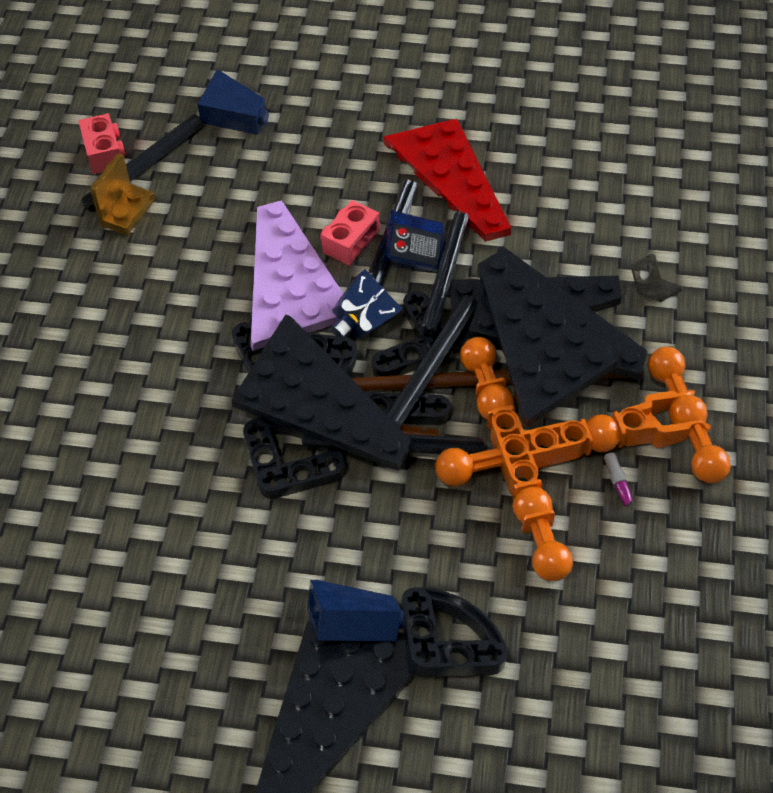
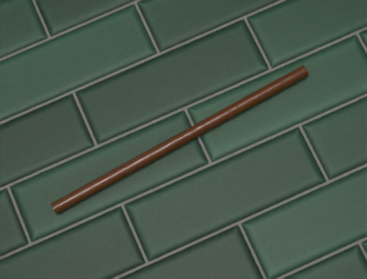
M493 370L496 379L503 377L506 380V384H511L507 370ZM472 372L435 373L425 389L476 386L479 382L476 374ZM607 373L598 380L621 379L628 377ZM412 375L356 377L351 379L364 392L403 390Z

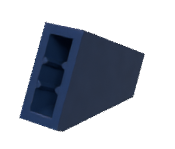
M218 70L215 71L198 103L202 123L258 135L262 126L267 124L269 112L266 110L263 97Z
M310 580L307 611L318 641H397L398 629H402L404 625V611L399 608L394 596L321 580Z

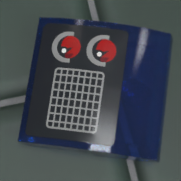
M391 210L386 232L387 243L384 260L437 273L442 257L444 223Z

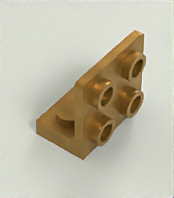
M119 153L107 164L103 173L92 183L90 189L100 226L125 235L130 234L155 200L153 191L130 183L124 155Z

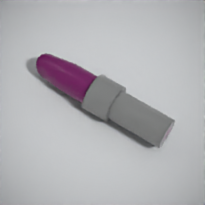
M608 453L604 456V460L610 473L613 487L616 488L624 506H626L633 500L627 484L628 480L620 467L615 453Z

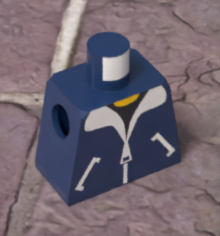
M364 269L353 279L333 307L332 312L339 320L331 327V331L335 336L347 337L352 332L356 338L361 339L392 318L403 308Z

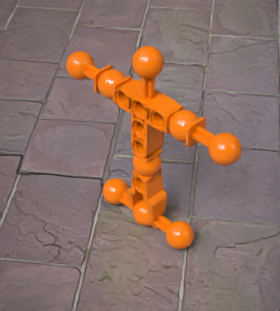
M473 337L467 340L461 348V364L467 371L476 374L479 382L476 385L475 394L477 409L480 415L487 420V429H491L490 439L494 449L474 454H468L460 448L444 450L438 456L434 465L436 476L441 483L449 487H459L468 482L473 472L500 466L508 490L513 496L514 515L522 523V532H532L537 545V549L532 557L533 569L540 578L547 582H558L566 578L572 570L573 558L567 546L554 539L550 527L553 526L555 513L551 497L542 489V481L538 479V468L575 460L583 454L588 456L591 450L595 452H608L616 446L622 448L623 445L636 446L650 443L656 448H663L686 441L689 437L695 451L691 459L692 473L698 480L706 484H716L724 480L730 473V456L723 448L712 445L707 434L712 427L706 423L708 417L707 406L701 398L694 396L695 390H687L682 379L686 368L685 359L681 352L673 347H660L654 350L647 362L649 374L654 380L665 383L668 392L648 394L643 403L627 407L620 413L615 411L612 417L606 414H598L589 418L587 422L584 418L580 419V422L571 420L526 431L523 430L520 419L515 412L514 397L510 390L506 388L505 378L496 379L492 367L496 362L497 352L493 343L483 337ZM669 410L671 425H661L657 418L653 416L654 414ZM543 445L547 446L548 448H541L539 446ZM510 452H515V453H518L519 455H511V454H509V453H510ZM518 478H525L529 481L523 482L518 480Z

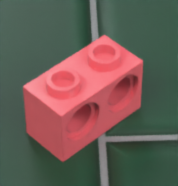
M109 113L78 120L92 174L103 172L107 164L118 153L125 156L122 140L116 141V139L121 138L117 123H111Z
M351 200L345 208L338 212L334 221L322 230L320 236L322 252L350 266L380 232L379 212Z

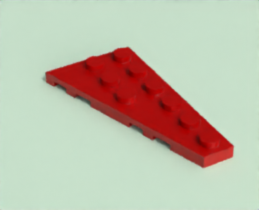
M457 118L383 136V144L388 149L392 148L403 163L407 162L414 169V174L438 197L442 196L453 211L466 212L469 215L467 225L485 242L511 235V226Z

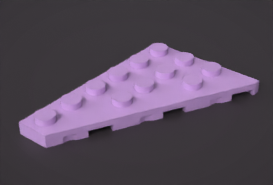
M282 200L257 207L251 348L253 351L266 346L285 314L291 316L307 333L332 326L339 320L332 312V309L343 295V292Z

